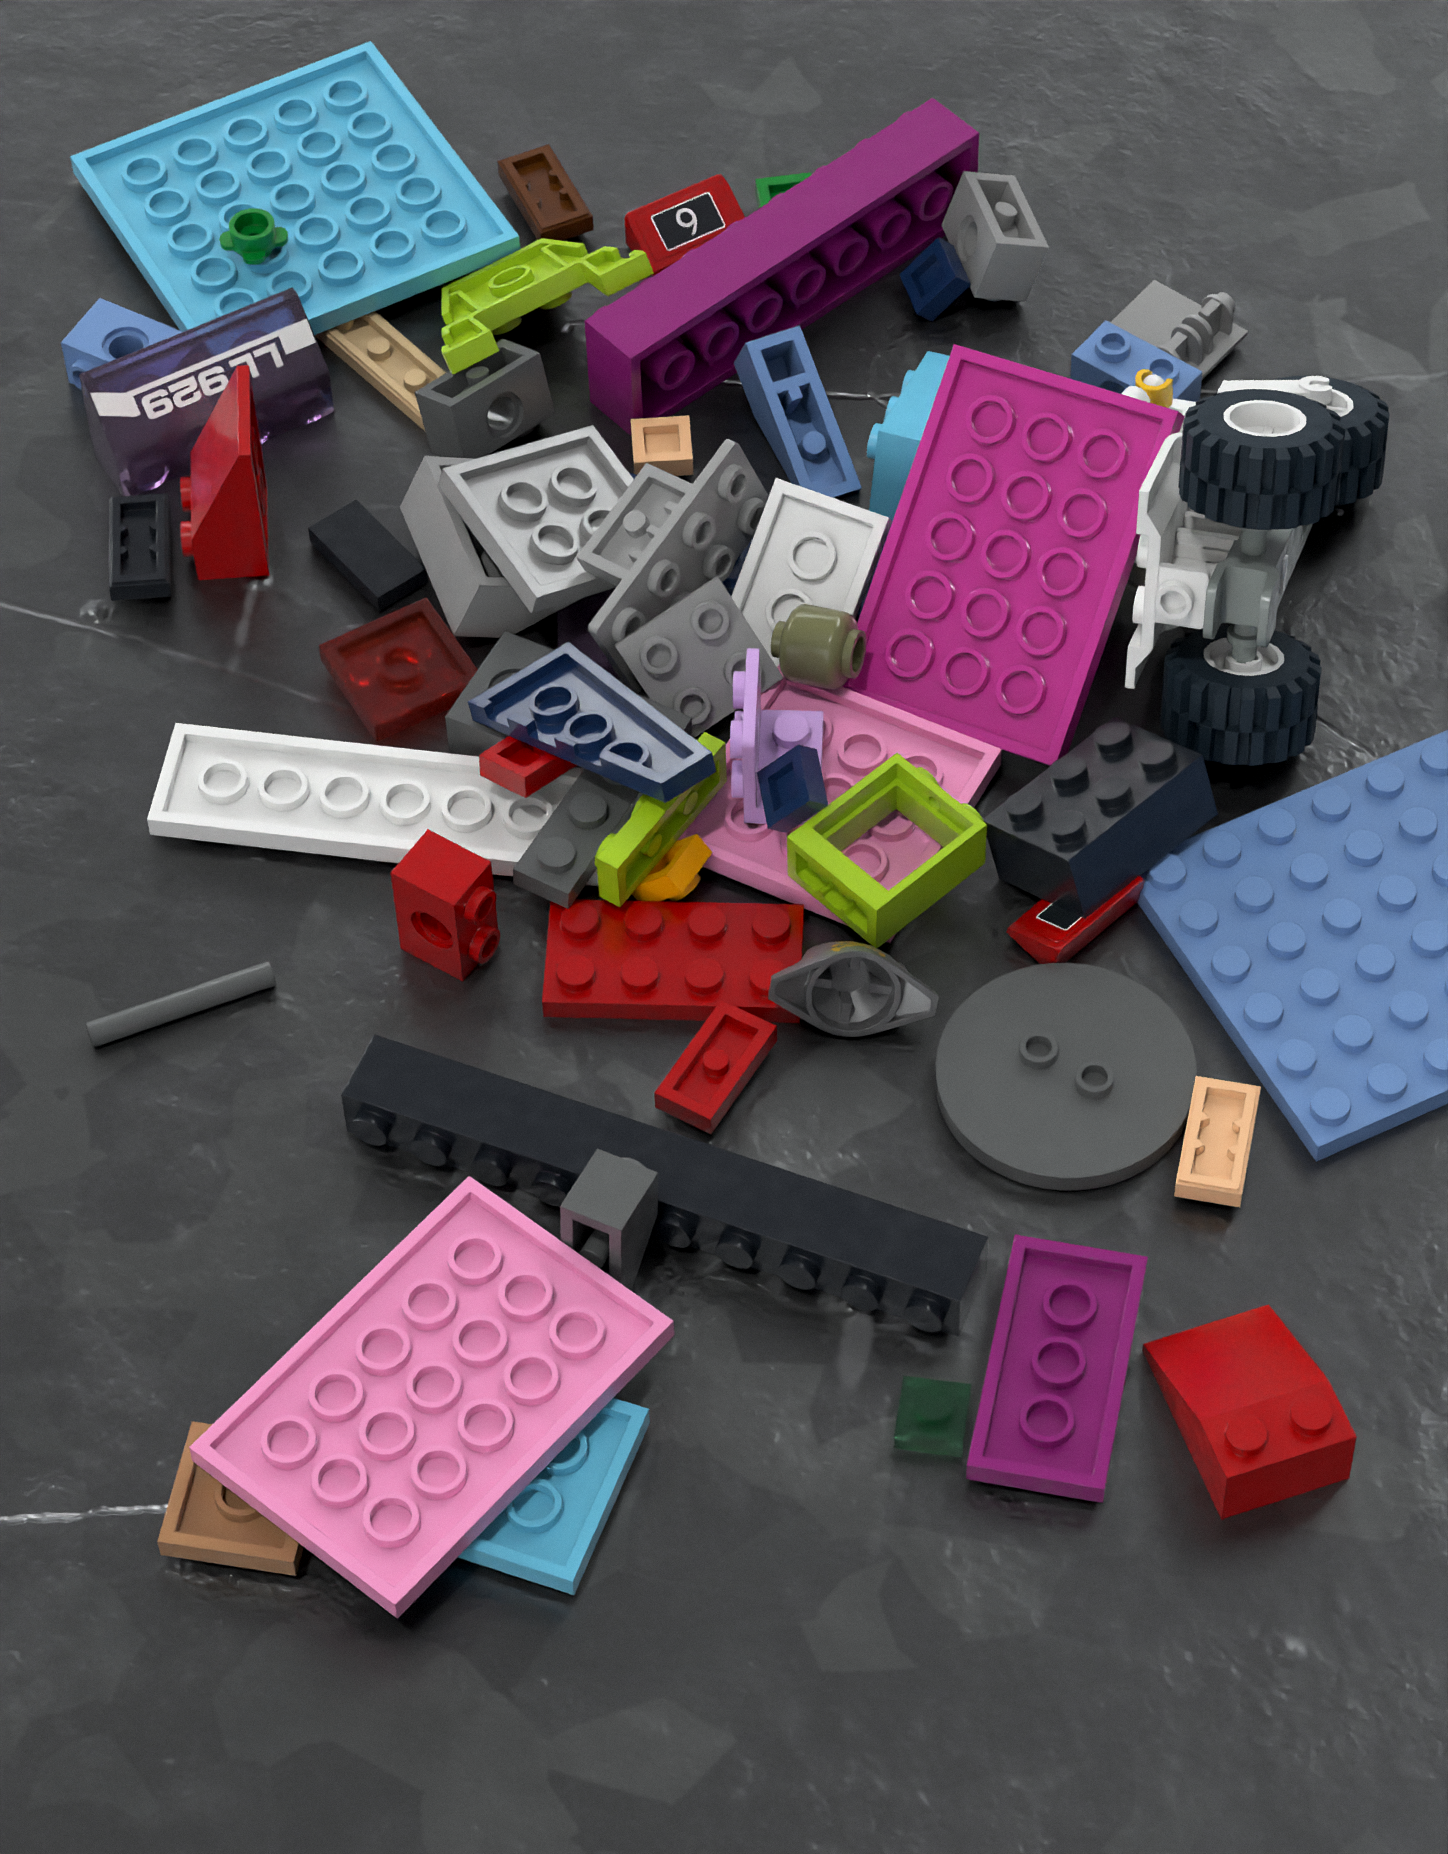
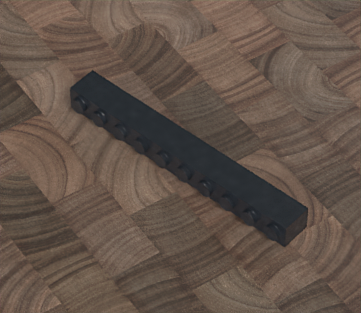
M376 1034L371 1039L341 1094L347 1131L354 1133L362 1141L376 1146L386 1144L413 1153L417 1158L431 1165L441 1166L446 1164L473 1173L478 1179L490 1185L502 1186L505 1184L532 1193L541 1201L553 1206H561L597 1148L620 1158L627 1157L637 1160L646 1168L658 1172V1214L651 1234L656 1235L663 1242L674 1247L684 1248L690 1246L708 1252L737 1268L752 1267L779 1276L789 1285L799 1289H818L841 1297L858 1309L868 1311L877 1309L904 1318L916 1328L924 1331H942L959 1337L987 1274L988 1236Z

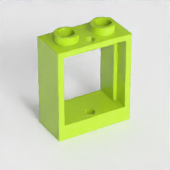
M896 753L787 836V874L868 943L878 948L985 864L987 824L975 808L967 803H959L944 791L930 772L922 767L916 768L900 754ZM897 809L944 848L888 891L841 851Z

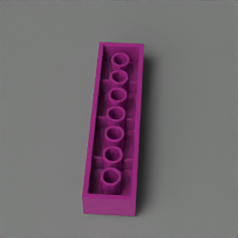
M931 98L914 110L905 112L895 122L872 137L861 140L853 149L830 164L819 167L811 176L791 189L777 194L766 205L752 214L732 223L725 231L702 246L688 251L680 260L653 277L646 278L636 288L610 305L599 308L591 317L585 320L590 402L632 437L631 419L670 417L736 374L737 370L734 362L746 342L799 325L801 330H803L926 249L938 237L943 238L946 236L941 225L963 171L978 172L979 132L937 100Z

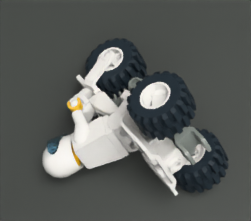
M1142 369L1135 376V386L1126 388L1121 394L1179 411L1185 417L1180 432L1169 435L1164 440L1139 490L1136 534H1141L1134 563H1137V567L1146 568L1145 586L1138 587L1134 599L1132 619L1133 623H1137L1138 626L1128 645L1125 688H1135L1162 632L1179 626L1198 629L1185 633V637L1175 639L1165 654L1160 726L1164 729L1165 737L1172 742L1202 754L1204 760L1221 762L1222 764L1253 766L1287 760V756H1297L1305 750V746L1311 745L1314 740L1322 667H1320L1321 660L1318 654L1311 652L1312 648L1309 645L1295 640L1294 636L1274 631L1277 607L1313 523L1318 522L1321 517L1330 515L1334 511V506L1356 502V499L1367 498L1373 494V490L1379 489L1381 486L1390 416L1388 412L1389 407L1385 401L1379 399L1380 396L1370 390L1363 389L1360 385L1330 377L1306 375L1281 377L1274 380H1223L1217 394H1214V396L1205 397L1197 402L1173 399V379L1168 378L1164 382L1162 377L1156 374L1153 375L1152 371ZM1222 623H1231L1232 625H1220V624H1222Z

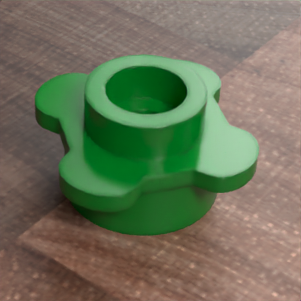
M251 208L242 210L231 218L229 231L222 233L219 241L223 250L234 251L243 258L246 264L256 265L264 262L275 247H282L287 244L288 232L283 227H275L274 218L269 212Z

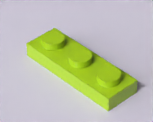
M704 732L697 741L712 752L717 772L666 803L643 794L637 801L631 818L617 834H609L602 841L595 856L599 897L621 907L727 782L726 743Z

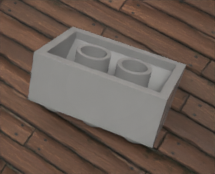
M424 456L400 505V509L453 636L500 638L504 631L516 634L580 600L577 599L531 614L438 486L443 468L473 459Z

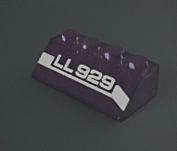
M293 287L79 374L95 456L121 496H133L147 490H152L161 484L191 472V450L237 366L249 365L261 444L334 412L329 370L299 296Z

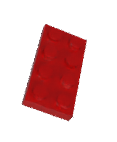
M575 899L570 908L567 909L550 901L542 995L543 1017L706 1021L720 1000H723L767 1022L800 1023V1017L769 1000L768 992L771 976L796 964L803 958L804 904L626 900L621 907H618L607 900Z

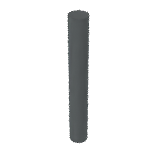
M266 961L87 1022L85 1026L92 1046L97 1047L275 986V976L270 963Z

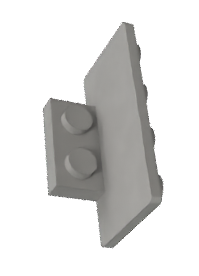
M726 439L693 484L646 463L576 557L585 571L617 586L590 622L588 631L624 685L636 693L642 690V686L614 645L714 577L718 576L721 582L724 581L732 572L735 561L754 537L769 495L738 443L730 439Z

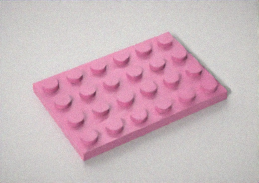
M468 1176L189 1447L192 1461L398 1619L674 1336V1321L475 1179Z

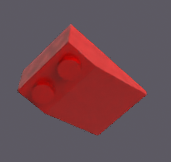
M249 365L236 367L191 450V476L180 477L183 512H191V521H181L180 523L183 557L194 556L198 580L269 576L268 485Z
M1269 1304L1143 1344L1142 1351L1221 1520L1350 1478L1357 1436L1329 1379Z

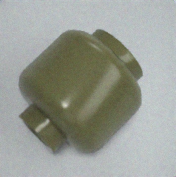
M801 604L790 613L786 622H777L771 638V655L779 658L780 670L786 680L837 690L849 678L855 679L859 675L866 653L865 631L858 630L855 618L848 612Z

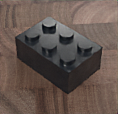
M1113 717L1106 724L1098 727L1093 734L1070 752L1053 762L1048 769L1021 790L1008 797L1003 804L988 814L983 820L987 824L986 837L999 879L1086 919L1111 897L1142 875L1218 813L1202 754Z

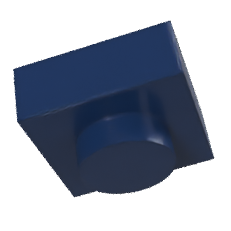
M939 237L899 274L916 313L930 321L938 317L971 285L954 245Z
M798 744L757 772L768 829L787 833L828 806L818 752L815 748Z

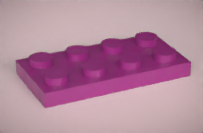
M1014 1235L967 1461L966 1479L1103 1503L1147 1271V1256Z

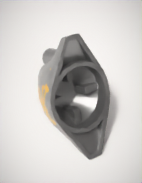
M854 941L828 942L813 946L806 951L799 962L771 976L768 992L769 1000L815 1027L833 1035L849 1037L871 1035L935 1016L939 999L934 990L910 974L901 962L895 961L890 955L874 946Z

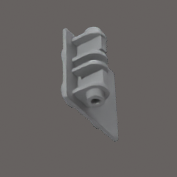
M1153 280L1110 322L1202 371V380L1248 335L1246 329L1233 323L1235 302L1228 294L1220 292L1217 295L1210 294L1200 305L1156 280Z
M718 576L614 645L651 700L692 717V734L690 736L693 738L736 710L733 709L734 671H746L747 648L760 649L761 693L784 678Z

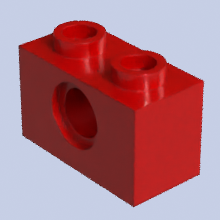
M427 829L390 872L400 948L463 982L478 963L484 964L493 956L500 941L496 912L497 896L494 891L491 861Z

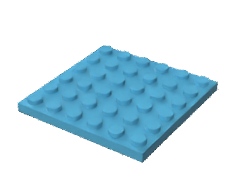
M371 41L70 156L74 175L179 330L196 337L201 362L304 319H307L313 336L479 270L520 249V240L517 232ZM251 208L269 212L274 218L275 227H283L288 232L287 244L282 247H275L264 262L256 265L246 264L243 258L234 251L223 250L219 241L221 234L229 231L231 218L236 213ZM278 336L205 366V368L209 370L220 366L224 371L247 363L245 361L230 367L229 361L251 353L254 360L271 353L267 352L255 357L253 354L255 350L275 343L277 350L282 349L283 346Z

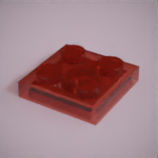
M427 597L319 645L321 662L376 742L451 709L478 670Z

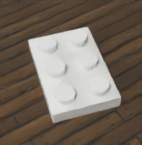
M775 478L731 597L778 667L779 658L771 655L773 630L778 621L786 622L790 613L797 606L808 604L844 611L852 614L856 620L892 521L889 517Z

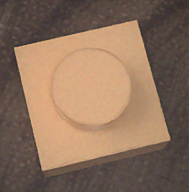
M689 415L631 419L634 474L638 475L644 465L648 463L674 476L693 475Z

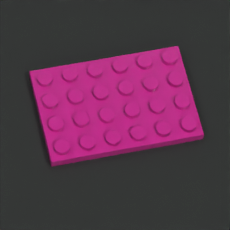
M954 344L857 623L858 630L865 631L867 641L863 666L859 675L855 679L849 678L842 687L993 745L1003 751L1051 766L1053 762L1066 755L1073 740L1137 556L1141 534H1136L1139 490L1164 440L1169 435L1180 432L1185 416L1173 409Z

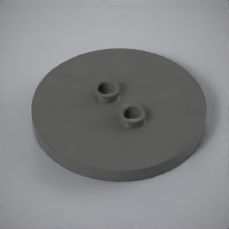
M1047 963L1020 968L1003 974L978 988L962 1002L947 1022L939 1041L935 1062V1090L938 1105L949 1130L964 1149L980 1163L1004 1177L1029 1186L1061 1191L1087 1190L1113 1185L1143 1172L1160 1160L1174 1146L1186 1128L1195 1078L1197 1076L1196 1057L1190 1037L1181 1020L1158 995L1139 982L1120 973L1097 966L1077 963Z

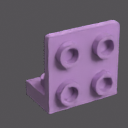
M747 648L746 671H734L733 709H743V711H735V718L731 720L730 759H742L732 760L731 796L732 798H743L744 823L767 824L757 772L798 744L817 749L822 771L823 711L761 710L760 649Z

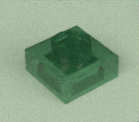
M903 1376L894 1433V1448L962 1457L972 1384Z

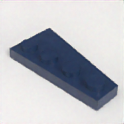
M570 642L563 644L468 701L473 721L664 803L717 772L713 754L710 750Z

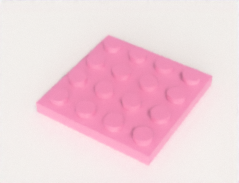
M779 664V666H778L777 668H778V670L780 671V673L782 674V672H781V670H780V664ZM784 677L761 693V710L823 711L822 776L828 805L894 754L898 753L916 768L922 767L930 772L939 786L959 803H967L974 808L1001 765L1002 749L844 687L831 690L790 682ZM729 739L726 744L727 782L678 840L698 834L712 851V854L702 867L790 903L804 904V908L847 925L787 874V836L803 824H799L789 832L784 833L768 829L767 824L744 823L743 798H732L731 796L732 760L742 759H730ZM896 809L841 852L889 891L944 847ZM893 935L886 942L891 943L895 935Z

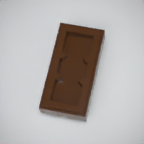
M549 144L497 161L499 177L537 240L544 238L563 241L594 230L593 215Z

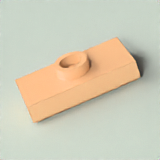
M1196 1076L1174 1197L1234 1207L1241 1206L1261 1086Z

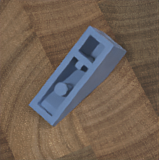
M800 325L746 342L737 356L734 365L753 415L790 482L835 499L859 492L862 489Z

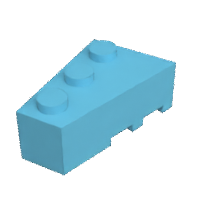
M927 351L915 371H907L900 396H892L890 398L883 424L875 423L871 430L867 445V458L875 459L869 511L889 517L891 521L894 519L949 360V355Z

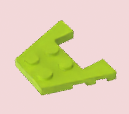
M541 238L443 287L442 317L446 326L442 328V338L445 346H442V354L450 373L455 374L499 352L493 335L502 334L514 329L522 321L520 316L538 307L541 309H551L564 304L572 297V290L586 283H590L606 296H610L654 274L646 253L640 250H633L629 253L630 257L626 259L621 258L618 248L604 246L588 254L584 243Z

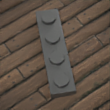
M637 694L686 733L692 734V717ZM584 769L513 868V884L569 909L597 869L595 866V856L600 844L609 834H617L626 824L643 793Z

